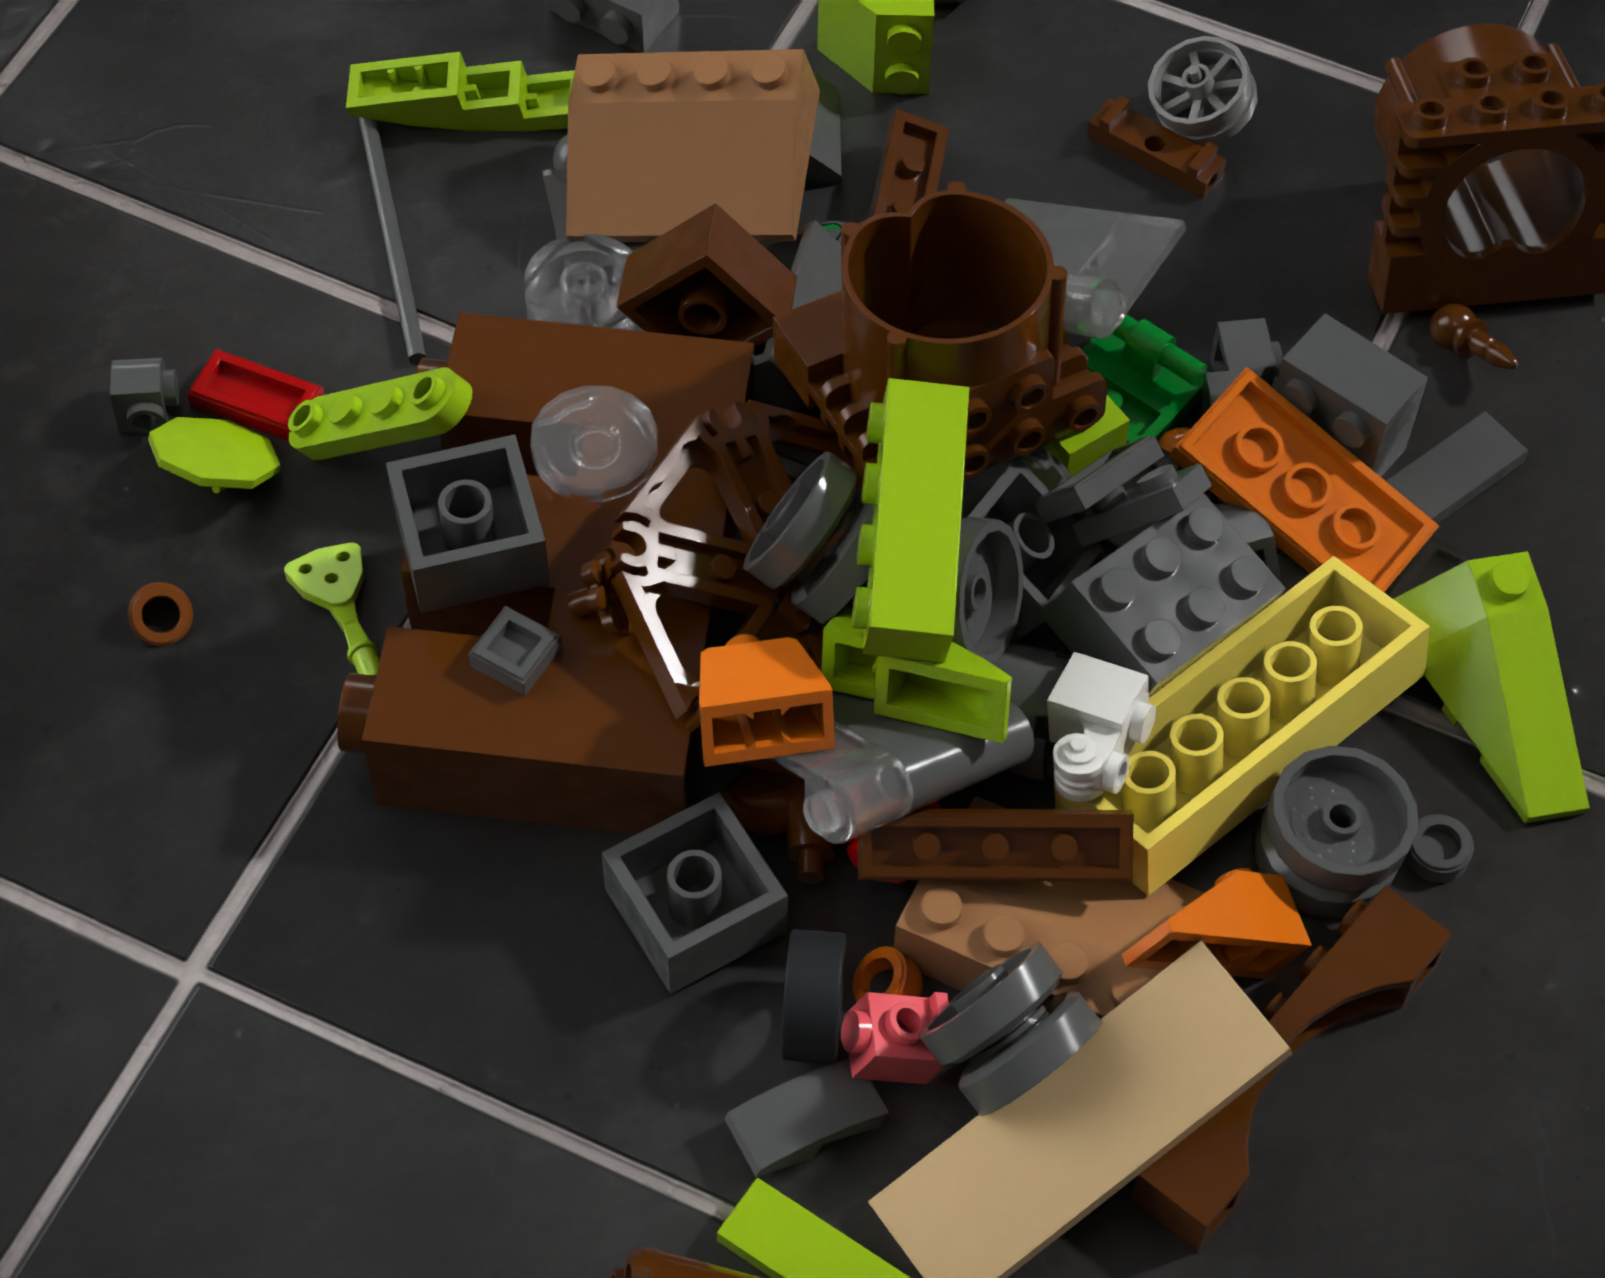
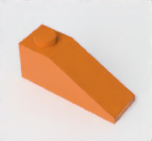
M1239 868L1220 876L1215 881L1213 888L1165 920L1121 955L1126 967L1164 970L1202 941L1230 976L1267 979L1310 948L1312 944L1284 876L1253 872L1249 868Z

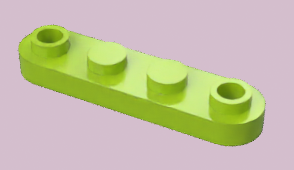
M443 367L318 396L312 400L303 401L291 414L288 422V427L292 431L289 432V443L309 459L318 461L441 435L456 426L467 412L472 399V387L454 371Z

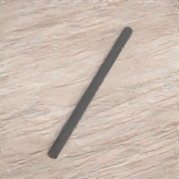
M359 117L408 360L411 364H419L422 358H426L377 121Z

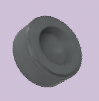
M1441 814L1422 817L1418 820V831L1405 857V861L1413 873L1432 883L1454 881L1463 875L1469 865L1474 851L1473 838L1469 830L1453 817Z

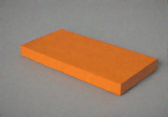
M1248 367L1243 370L1169 454V457L1183 469L1201 463L1212 485L1209 490L1225 504L1243 507L1264 518L1275 536L1276 546L1309 574L1335 556L1374 586L1385 592L1439 527L1435 521Z

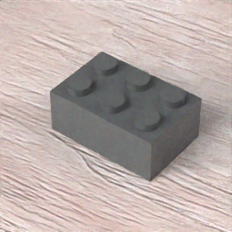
M1203 493L1187 509L1160 519L1074 579L1044 613L1042 618L1072 654L1077 652L1148 675L1149 697H1151L1272 604L1286 588Z

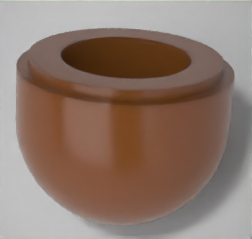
M153 582L141 587L133 595L128 606V621L132 630L141 640L151 645L166 646L179 641L188 632L193 620V609L187 595L177 586L167 582ZM154 599H169L178 607V621L169 631L154 632L143 623L142 609L148 602Z

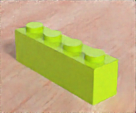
M888 378L883 403L871 402L866 442L878 444L877 463L866 462L862 487V503L874 504L872 525L861 524L857 551V565L869 566L867 587H856L852 615V628L864 629L862 654L945 663L954 636L970 387Z

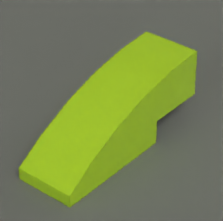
M845 606L824 627L821 672L830 683L833 691L873 699L874 714L1002 744L1007 738L1012 677L986 659L954 642H951L945 663L862 654L864 629L852 628L853 608Z

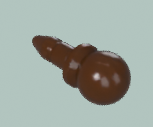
M1451 303L1440 307L1433 314L1429 330L1432 339L1439 346L1454 350L1462 358H1471L1476 355L1494 367L1515 369L1518 366V361L1509 347L1490 336L1488 324L1482 319L1476 318L1468 307L1462 304Z

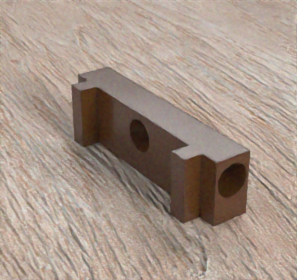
M1121 95L1116 101L1109 98L1089 121L1088 138L1201 198L1208 194L1224 174L1226 159L1217 155L1218 146L1208 141L1202 147L1129 108L1130 100Z

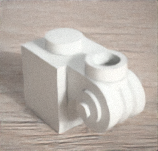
M1074 652L1047 699L1049 739L1051 742L1056 743L1053 750L1056 790L1062 797L1070 801L1085 802L1101 796L1104 791L1114 794L1120 791L1129 769V754L1136 742L1144 744L1148 739L1156 717V706L1149 704L1148 675Z

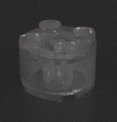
M583 234L584 241L564 244L563 237L543 246L529 261L524 278L527 319L643 331L616 307L626 257L633 252L623 243L604 235Z

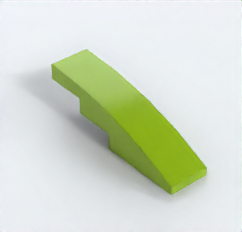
M461 52L351 64L346 109L350 116L408 126L462 131L528 132L568 129V102L575 70L527 76L522 61L466 67Z

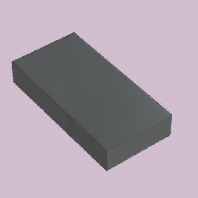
M1146 436L1109 450L1037 499L1038 502L1034 505L1044 524L1081 512L1161 459L1164 454L1155 436L1151 438Z

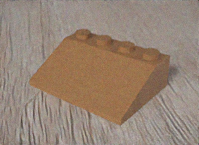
M804 49L578 54L568 102L566 237L569 242H651L715 203L757 241H796L820 94L819 86Z
M975 796L967 809H1006L978 796ZM1173 879L1168 880L1150 896H1147L1132 882L919 880L896 924L894 948L910 957L918 965L921 974L961 991L990 968L1002 963L1028 945L1040 941L1063 971L1059 984L1042 1004L1064 992L1078 991L1099 1019H1101L1163 971L1126 967L1121 954L1165 920L1203 895L1204 892Z

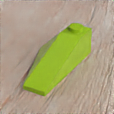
M1528 551L1467 560L1394 598L1396 602L1430 626L1424 676L1444 702L1441 709L1453 726L1459 723L1481 753L1480 763L1523 822L1526 824L1586 814L1590 807L1549 610Z

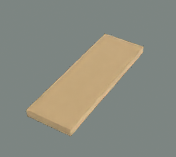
M1202 941L1101 1018L1102 1024L1096 1033L1058 1069L1010 1104L992 1114L982 1117L980 1115L976 1116L868 1201L923 1278H1008L1292 1055L1290 1047Z

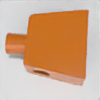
M740 634L731 638L725 646L707 648L701 652L699 710L705 767L835 749L832 687L797 639L786 637L760 641L753 635Z

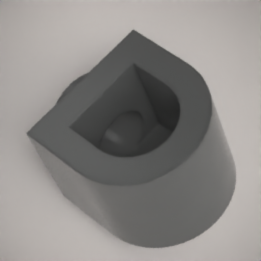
M163 358L112 360L110 396L119 434L136 432L149 434L150 431L168 422V406L179 405L176 369H165Z

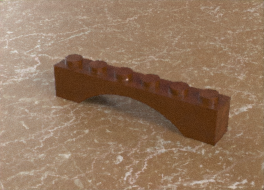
M1386 885L1370 904L1359 899L1351 907L1337 929V932L1342 934L1341 938L1330 950L1323 945L1318 946L1298 973L1297 977L1303 981L1290 997L1282 991L1279 992L1262 1012V1015L1290 1047L1292 1055L1137 1176L1131 1201L1197 1253L1241 1201L1249 1179L1248 1140L1253 1110L1258 1098L1277 1070L1304 1045L1333 1027L1369 1014L1402 1009L1440 963L1453 933Z

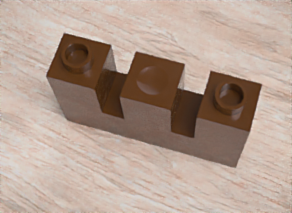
M459 312L448 361L422 358L416 374L446 367L466 380L472 387V399L467 412L456 426L440 435L442 450L516 435L546 542L550 584L421 614L406 553L404 552L400 573L411 629L387 626L376 676L349 673L347 675L338 711L337 740L339 749L345 752L365 754L376 805L638 834L692 806L702 746L701 725L691 734L684 728L686 719L696 709V706L691 702L688 711L676 720L635 632L617 634L616 632L610 633L606 631L596 612L579 618L575 617L569 608L568 596L571 592L587 587L581 577V567L583 564L595 559V555L604 549H613L616 557L620 553H628L635 556L633 549L628 544L612 540V532L621 524L614 522L688 424L699 413L701 417L707 410L714 408L722 424L729 427L723 413L734 402L741 401L745 404L749 399L754 400V343ZM701 468L688 469L662 503L660 508L661 518L669 523L735 539L737 526L713 477ZM672 596L658 597L656 612L680 664L689 674L700 677L701 652L707 648L718 646L723 609ZM505 606L561 635L562 649L526 696L486 676L469 665L468 653Z

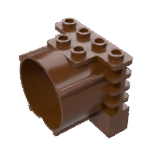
M1476 24L1455 28L1422 43L1402 60L1397 57L1389 59L1385 63L1388 77L1377 97L1373 120L1378 144L1388 164L1385 175L1388 192L1383 195L1381 203L1384 221H1375L1367 277L1382 314L1439 309L1451 303L1474 306L1605 293V82L1595 86L1580 87L1558 44H1549L1544 47L1538 40L1526 32L1498 24ZM1511 152L1498 161L1483 164L1494 157Z
M961 181L950 182L947 190L935 192L921 198L911 207L908 213H882L864 220L859 225L855 222L844 223L841 227L842 290L773 317L774 360L808 409L816 406L820 408L821 421L829 431L837 432L839 447L846 456L855 458L856 469L862 479L864 478L866 462L877 463L878 444L866 442L871 402L883 403L888 378L970 387L964 479L973 478L984 469L1015 456L1028 455L1040 446L1073 432H1083L1098 422L1105 414L1108 387L1106 380L1099 372H1089L1087 369L1088 358L1079 347H1070L1068 345V332L1064 328L1067 270L1062 266H1054L1051 248L1041 230L1031 219L1003 201L966 191V185Z

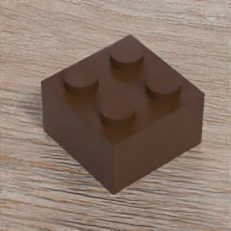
M715 203L627 255L616 307L645 332L754 343L755 348L773 338V317L792 310L797 276Z

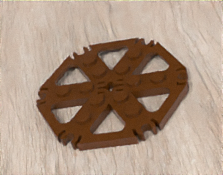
M750 399L745 404L741 401L734 402L723 413L729 427L722 424L714 408L707 410L701 417L699 413L688 424L614 522L621 524L612 532V540L628 544L633 549L635 556L628 553H620L610 563V571L616 574L611 583L675 719L677 720L688 711L691 702L696 706V709L690 713L685 722L684 729L690 734L701 725L699 710L700 677L689 674L679 662L656 612V601L660 596L677 597L749 615L735 636L750 634L757 637L760 641L786 637L797 639L821 671L823 629L831 619L822 624L812 619L800 609L796 612L794 611L796 606L791 604V591L794 579L784 586L772 589L743 569L746 555L753 541L778 502L792 486L772 444H781L822 455L824 452H831L857 471L855 458L846 456L839 447L837 432L829 431L819 418ZM701 468L713 477L743 541L669 523L661 518L660 508L662 503L688 469ZM858 472L854 496L860 493L863 487V479ZM868 579L861 587H867ZM855 595L845 607L853 608ZM778 596V597L780 598V600H779V602L775 605V604H773L772 602H773V601L775 600V598ZM808 622H809L810 625L807 627L806 630H804V628L806 627V625H807ZM837 735L839 747L847 740ZM808 752L736 762L733 764L810 780L807 777V771L828 755Z

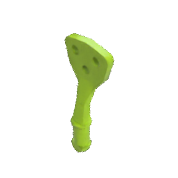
M350 542L319 548L287 563L284 567L286 580L304 599L328 609L343 630L349 648L347 659L355 666L357 673L376 676L380 662L378 648L374 642L369 640L358 622L355 601L364 581L361 547L357 543Z

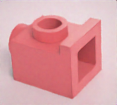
M867 992L844 1015L841 1028L842 1045L844 1050L849 1052L852 1079L926 1085L946 1066L940 1065L920 1039L919 1034L949 1004L948 994L934 992L927 998Z

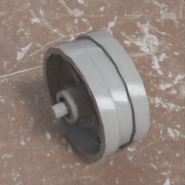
M1201 36L1184 40L1166 51L1154 65L1148 80L1149 100L1162 126L1202 147L1208 141L1212 144H1218L1239 133L1252 118L1258 102L1257 84L1250 72L1247 60L1236 45L1224 38ZM1216 64L1211 71L1207 67L1208 65ZM1232 68L1242 73V78L1222 81ZM1170 90L1183 93L1165 103ZM1235 95L1227 105L1223 103L1222 96ZM1191 107L1188 119L1174 117Z

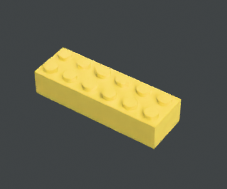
M1333 556L1149 697V704L1156 706L1154 725L1144 744L1136 742L1129 754L1128 773L1122 788L1117 794L1104 791L1101 796L1091 801H1070L1062 797L1056 790L1054 778L1055 810H1132L1134 814L1132 883L1147 896H1150L1270 799L1284 767L1304 752L1326 746H1337L1422 678L1426 670L1430 626Z

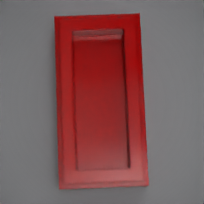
M215 349L187 392L188 400L192 407L288 442L289 432H292L288 427V422L295 408L305 400H312L318 396L325 395L323 387L218 349Z

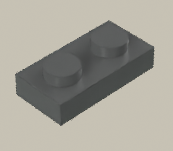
M1201 463L1177 472L1172 464L1164 465L1141 477L1137 481L1139 486L1125 491L1123 485H1121L1090 506L1091 508L1071 524L1081 546L1091 545L1187 509L1212 486Z

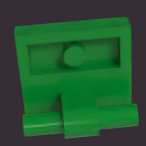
M1106 302L1100 307L1094 319V323L1102 328L1081 348L1088 358L1087 369L1090 373L1099 372L1108 385L1107 395L1130 419L1126 444L1146 436H1150V438L1155 436L1158 441L1163 434L1174 429L1199 402L1205 373L1209 372L1206 370L1207 365L1175 345V337L1150 321L1142 319L1138 322Z

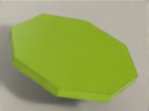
M176 417L149 432L148 441L158 467L199 486L212 487L214 493H219L227 487L253 489L279 473L281 464L269 438L230 420Z

